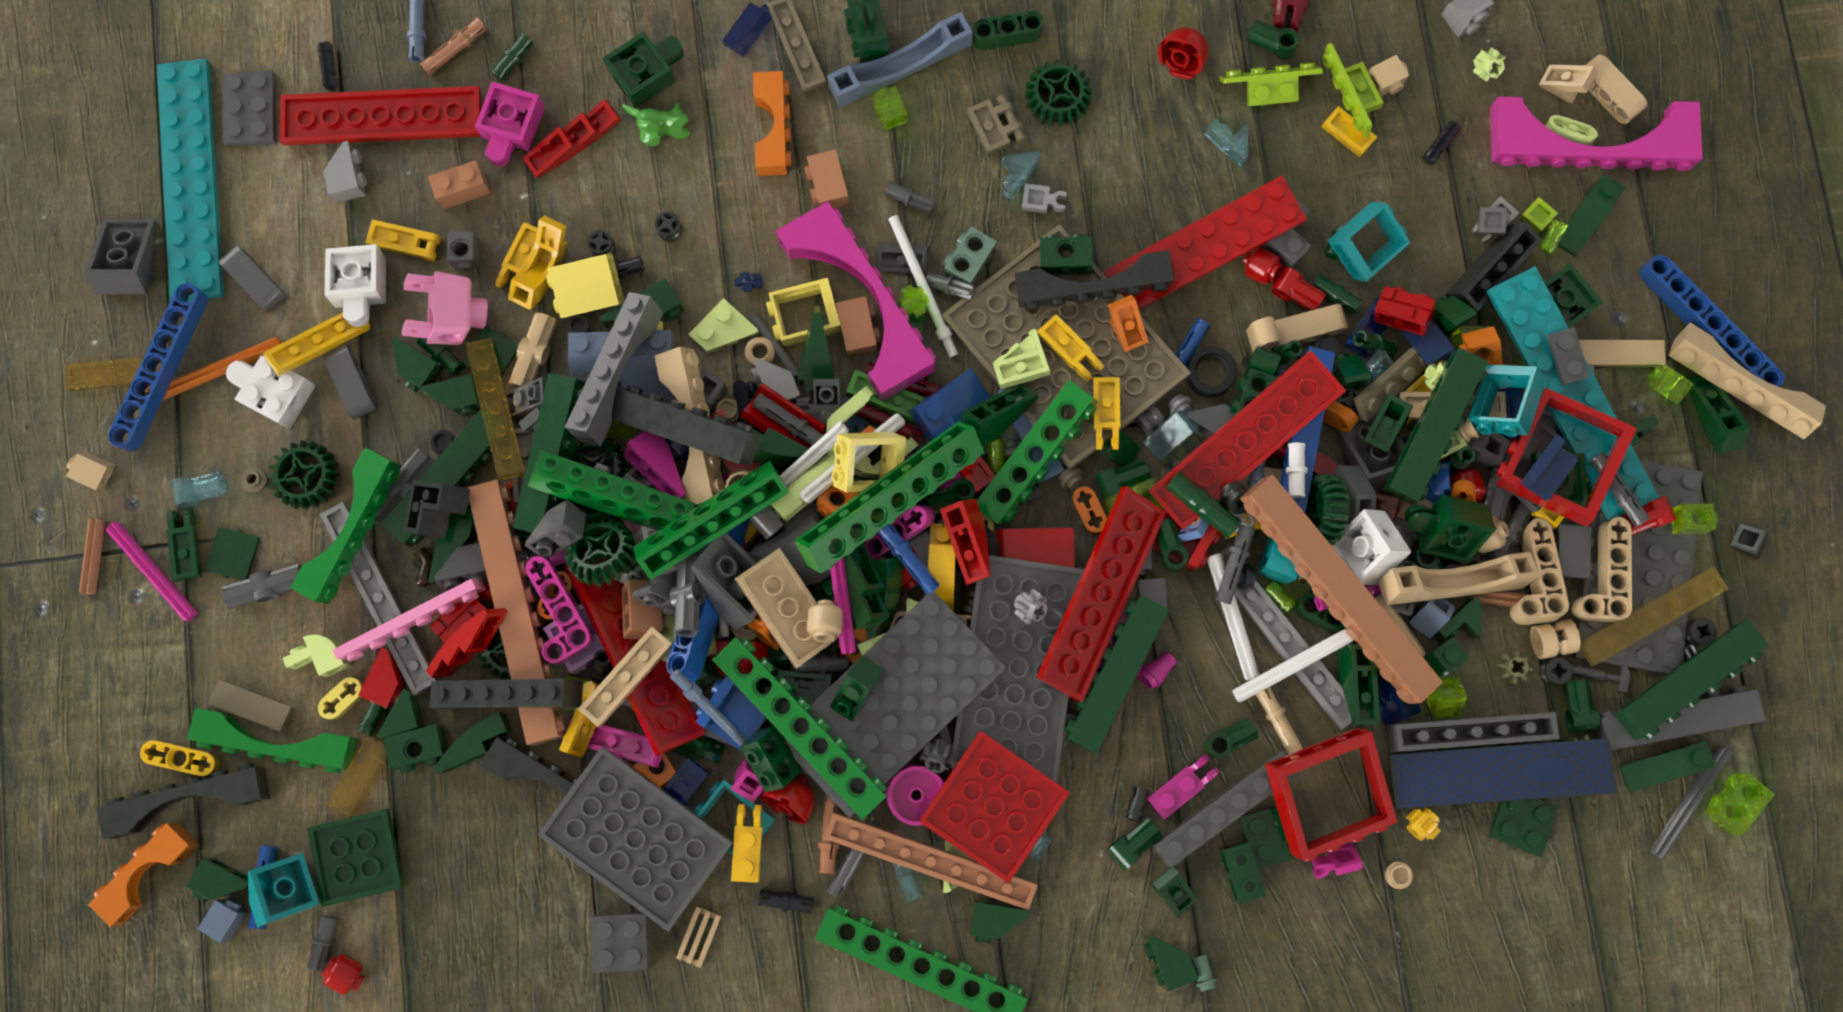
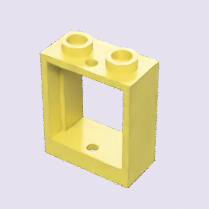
M828 278L769 293L770 301L766 302L770 317L775 316L777 325L772 326L776 341L781 340L783 347L805 342L808 330L786 335L778 304L817 294L822 295L829 321L828 325H824L825 336L842 332Z
M894 432L838 433L834 446L833 486L844 492H862L877 480L853 481L856 446L882 445L880 479L904 461L906 437Z

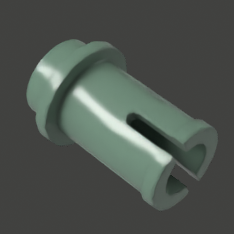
M1207 954L1191 958L1199 978L1196 987L1199 986L1200 991L1215 988L1217 978H1213Z

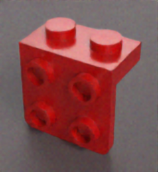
M1166 511L1164 519L1172 518ZM1176 523L1178 532H1180L1181 527ZM1210 524L1203 537L1186 542L1182 541L1183 547L1188 553V560L1184 568L1191 572L1197 569L1198 566L1203 568L1210 556L1206 552L1210 544L1215 545L1221 536V533ZM1155 538L1152 550L1161 554ZM1171 553L1168 555V559L1180 564L1182 562L1178 554Z

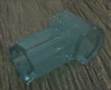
M220 471L195 478L191 476L179 477L170 481L176 508L198 505L200 500L227 494L228 489L227 480Z

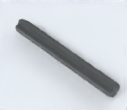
M1719 745L1712 754L1716 767L1701 771L1650 848V852L1659 859L1666 858L1731 759L1733 751L1728 747Z

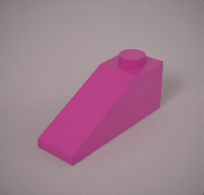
M643 431L627 442L624 457L658 491L684 499L686 493L665 438Z

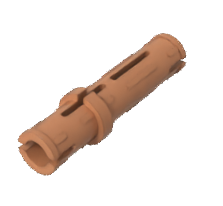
M476 17L461 31L458 29L455 32L456 35L419 64L431 76L465 47L469 48L472 46L470 43L486 32L487 28Z
M826 792L821 843H818V848H821L818 873L835 874L837 849L839 850L840 844L826 840L824 836L833 811L840 813V807Z

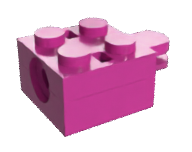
M491 82L475 128L483 139L489 140L485 155L492 164L496 166L507 165L514 148L530 152L546 108L539 95Z

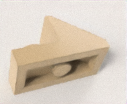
M1550 64L1538 85L1540 88L1564 101L1573 103L1578 92L1587 93L1598 72L1594 66Z

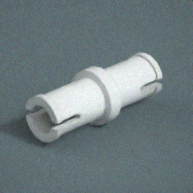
M1289 443V467H1286V474H1289V495L1292 498H1304L1305 474L1308 473V468L1305 467V443Z

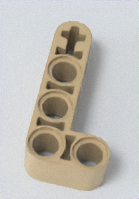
M1335 304L1275 321L1272 316L1264 317L1252 322L1246 333L1252 352H1254L1257 346L1271 351L1273 347L1279 344L1285 345L1293 340L1304 344L1315 341L1324 335L1333 336L1347 331L1349 327L1342 305Z
M1615 517L1605 521L1598 527V594L1577 598L1572 603V613L1579 620L1615 622L1623 620L1631 614L1632 529L1630 523L1622 517ZM1611 551L1618 555L1617 563L1612 560ZM1612 577L1618 581L1617 589L1611 584ZM1586 601L1592 606L1591 614L1586 612L1584 608ZM1612 603H1614L1618 607L1619 611L1617 615H1615L1611 610Z
M1536 518L1525 526L1520 535L1522 552H1531L1540 576L1530 583L1532 595L1524 596L1510 609L1512 620L1519 625L1552 623L1567 613L1569 609L1552 527L1547 520ZM1537 554L1541 555L1545 562L1541 561ZM1543 579L1550 583V587L1544 584ZM1548 604L1555 607L1556 613L1551 611ZM1522 606L1529 609L1530 615L1524 612Z

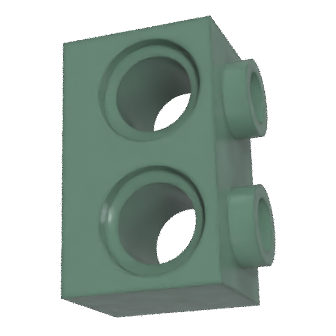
M971 226L967 233L964 231L961 233L956 242V245H958L954 254L950 252L947 255L943 266H945L944 275L946 277L954 276L956 280L974 285L996 251L997 241ZM972 243H978L982 248L978 251H973L968 246ZM963 263L968 266V269L960 272L956 270L955 266Z

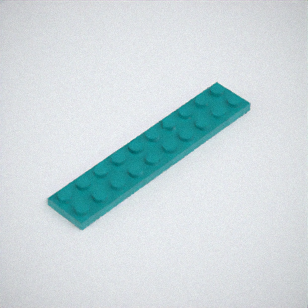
M205 58L157 64L170 300L176 288L183 283H191L203 291L208 299L224 297L223 267L218 262L222 258L210 62ZM195 293L188 297V301L193 300Z
M1536 266L1486 291L1525 366L1538 367L1546 380L1544 388L1546 387L1617 419L1586 359L1585 362L1590 377L1561 386L1546 336L1569 328ZM1547 405L1571 452L1584 453L1586 478L1592 490L1599 473L1589 460L1602 452H1605L1608 457L1617 436ZM1630 444L1617 471L1632 493L1637 494V500L1640 505L1644 506L1648 502L1658 499L1659 496ZM1609 489L1601 504V509L1607 520L1621 517V515L1626 513L1622 507H1618L1616 504L1618 501Z

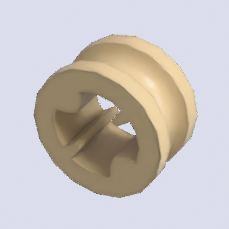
M1466 417L1459 430L1466 442L1469 443L1472 437L1478 438L1480 436L1468 420V417Z

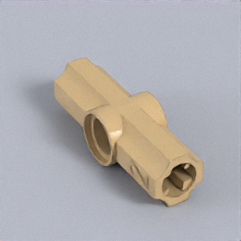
M535 313L526 338L523 337L518 345L517 362L509 380L510 385L518 388L536 380L540 366L545 365L549 356V343L558 322L555 318L544 313Z

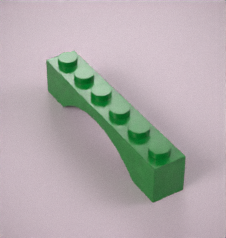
M364 447L352 470L354 480L353 502L344 528L336 540L323 553L302 565L290 587L291 589L318 603L329 604L335 598L338 586L343 577L349 572L350 564L355 554L361 549L362 541L367 531L374 525L377 512L386 502L387 494L392 484L399 477L401 464Z
M200 708L194 709L187 740L197 741L196 746L212 749L213 745L222 746L221 751L238 754L239 750L248 751L247 756L264 759L266 754L274 756L273 761L289 764L290 759L299 761L298 766L315 769V765L318 764L325 766L324 771L339 774L341 769L351 770L358 738L323 732L303 742L277 745L263 741L250 734L236 721L232 714Z

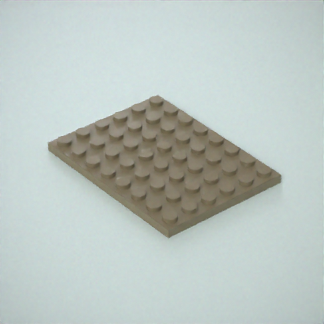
M1059 224L1042 238L1048 235H1058L1060 237H1070V235ZM1040 239L979 285L972 299H961L941 315L952 332L998 386L999 383L993 368V362L1001 355L1008 353L1015 343L1020 344L1029 336L1028 332L1032 329L1038 331L1055 314L1092 349L1091 352L1102 362L1104 368L1099 372L1092 367L1086 358L1080 363L1092 376V379L1086 382L1077 374L1075 369H1071L1039 337L1050 369V375L1023 383L1038 394V400L1023 413L1032 426L1035 425L1068 380L1074 382L1093 397V377H1120V432L1191 375V372L1142 317L1148 343L1128 352L1123 351L1109 323V319L1112 317L1108 307L1109 304L1124 298L1122 294H1117L1116 298L1106 300L1101 299V296L1093 297L1091 301L1085 303H1076V300L1065 301V305L1058 307L1043 304L1036 310H1025V307L1019 308L1015 272L1040 269ZM1062 251L1060 255L1063 257H1069L1072 255V253L1069 251ZM1093 261L1092 275L1056 276L1064 280L1076 282H1094L1107 279ZM1070 406L1065 410L1064 417L1066 420L1072 419L1075 416L1076 410L1074 406ZM1094 414L1090 419H1084L1079 426L1081 428L1079 434L1074 440L1071 441L1069 439L1063 447L1065 451L1060 459L1070 470L1096 450ZM1058 427L1050 429L1048 433L1050 441L1056 440L1059 436ZM1102 430L1103 444L1112 438V430Z

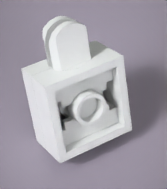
M377 244L328 248L325 250V296L335 308L343 307V317L354 327L364 326L369 322L370 305L386 303V256Z
M262 355L254 367L243 361H234L226 370L227 379L232 384L241 388L234 400L288 429L292 427L316 386L292 371L278 376Z
M1364 509L1345 528V534L1341 536L1340 542L1332 545L1363 585L1377 586L1380 578L1392 568H1396L1411 553V550L1387 513L1380 510Z

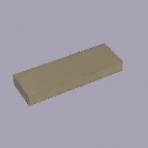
M220 679L208 703L279 732H284L294 709L292 706Z

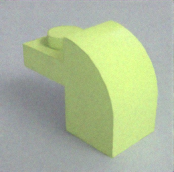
M321 635L303 637L307 647L305 645L298 646L290 650V655L282 658L286 668L295 670L313 662L318 675L330 677L352 666L348 659H336L333 649L341 646V644L332 638Z

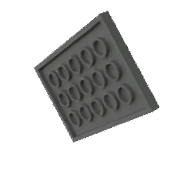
M605 746L599 749L538 833L540 838L668 932L734 842Z

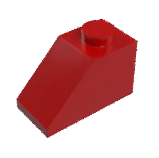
M380 648L358 696L385 708L392 709L402 690L405 689L406 683L389 649Z

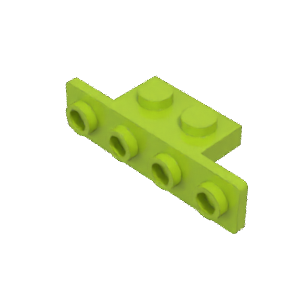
M1327 44L1325 54L1323 55L1324 66L1326 69L1331 70L1334 86L1337 90L1340 89L1343 95V104L1346 110H1350L1353 115L1355 129L1361 132L1363 138L1368 137L1372 123L1367 113L1382 108L1383 101L1364 63L1360 62L1344 68L1333 44Z
M1315 62L1300 63V67L1290 68L1288 64L1276 65L1275 70L1267 71L1266 67L1251 68V72L1241 73V70L1235 69L1227 70L1226 75H1219V81L1222 83L1247 81L1248 106L1299 101L1298 76L1322 74L1323 70L1321 67L1315 66Z

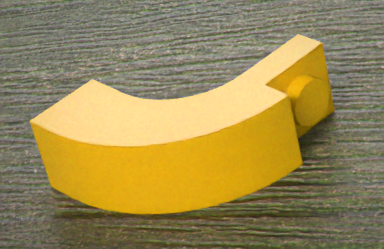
M545 215L539 219L533 251L523 269L511 279L508 300L531 310L543 298L550 288L546 278L547 274H549L547 268L561 265L568 244L567 241H564L566 225Z
M933 523L930 526L928 570L940 583V586L934 592L954 612L956 554L945 524Z

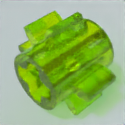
M910 284L900 290L902 297L898 301L908 315L913 313L916 317H919L927 312L925 305L930 301L921 286L913 288Z

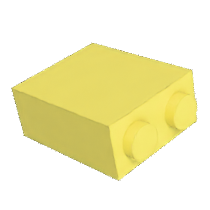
M612 253L547 268L549 273L546 276L547 283L550 289H553L555 295L553 305L556 313L560 314V318L625 302Z

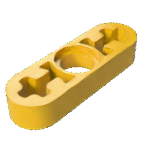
M148 741L140 750V757L147 764L193 775L211 776L220 767V760L214 753L163 741ZM151 749H156L160 752H167L166 757L154 756L150 754ZM179 751H183L186 754V761L181 766L176 765L174 762V756ZM194 760H207L210 763V767L204 769L203 766L193 763Z

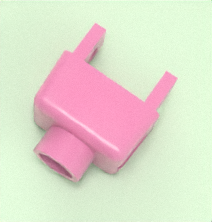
M435 271L433 276L408 273L404 281V290L428 293L427 322L406 319L402 327V336L427 338V344L461 345L467 337L470 328L484 329L487 320V299L471 297L472 283L465 276Z

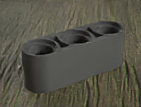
M236 245L218 261L267 313L287 297L283 290L239 245Z
M345 344L324 354V362L349 416L355 420L378 409L375 398L350 346Z

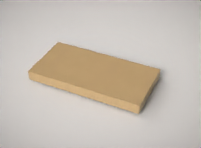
M780 548L734 578L795 668H798L834 642L816 641L807 632L808 610L811 606L818 603Z

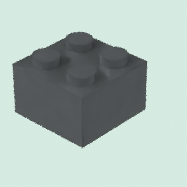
M642 912L602 914L591 917L593 973L648 970L653 967L651 919Z

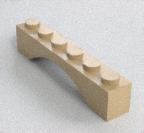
M1689 323L1674 339L1668 356L1802 439H1805L1822 424L1826 408L1824 404L1804 392L1780 388L1753 375L1732 359L1712 335L1694 324Z
M677 347L655 355L659 381L669 388L678 401L686 403V409L692 410L693 407L708 411L707 416H709L710 411L705 401L704 383L700 378L699 360L695 350ZM689 447L687 466L681 482L686 493L684 498L695 503L694 508L724 490L725 482L722 479L720 458L718 456Z
M1531 552L1508 554L1483 563L1453 569H1425L1416 565L1392 568L1378 580V584L1387 606L1523 589L1540 575Z

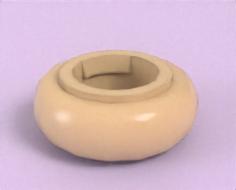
M756 337L747 343L745 358L750 365L756 367L753 359H756L753 356V351L758 346H764L768 350L767 355L761 359L769 363L773 362L776 352L773 343L769 339Z

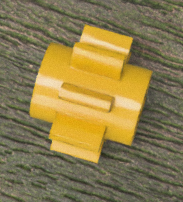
M1426 807L1422 810L1414 808L1406 817L1410 821L1406 827L1407 830L1420 841H1423L1425 838L1433 840L1441 831L1437 827L1440 819Z

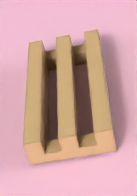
M696 906L676 958L702 968L722 915ZM700 914H703L704 917L697 932V935L695 937V940L693 942L689 955H685V951L687 949L688 943L690 941ZM711 917L714 919L699 959H695V953Z

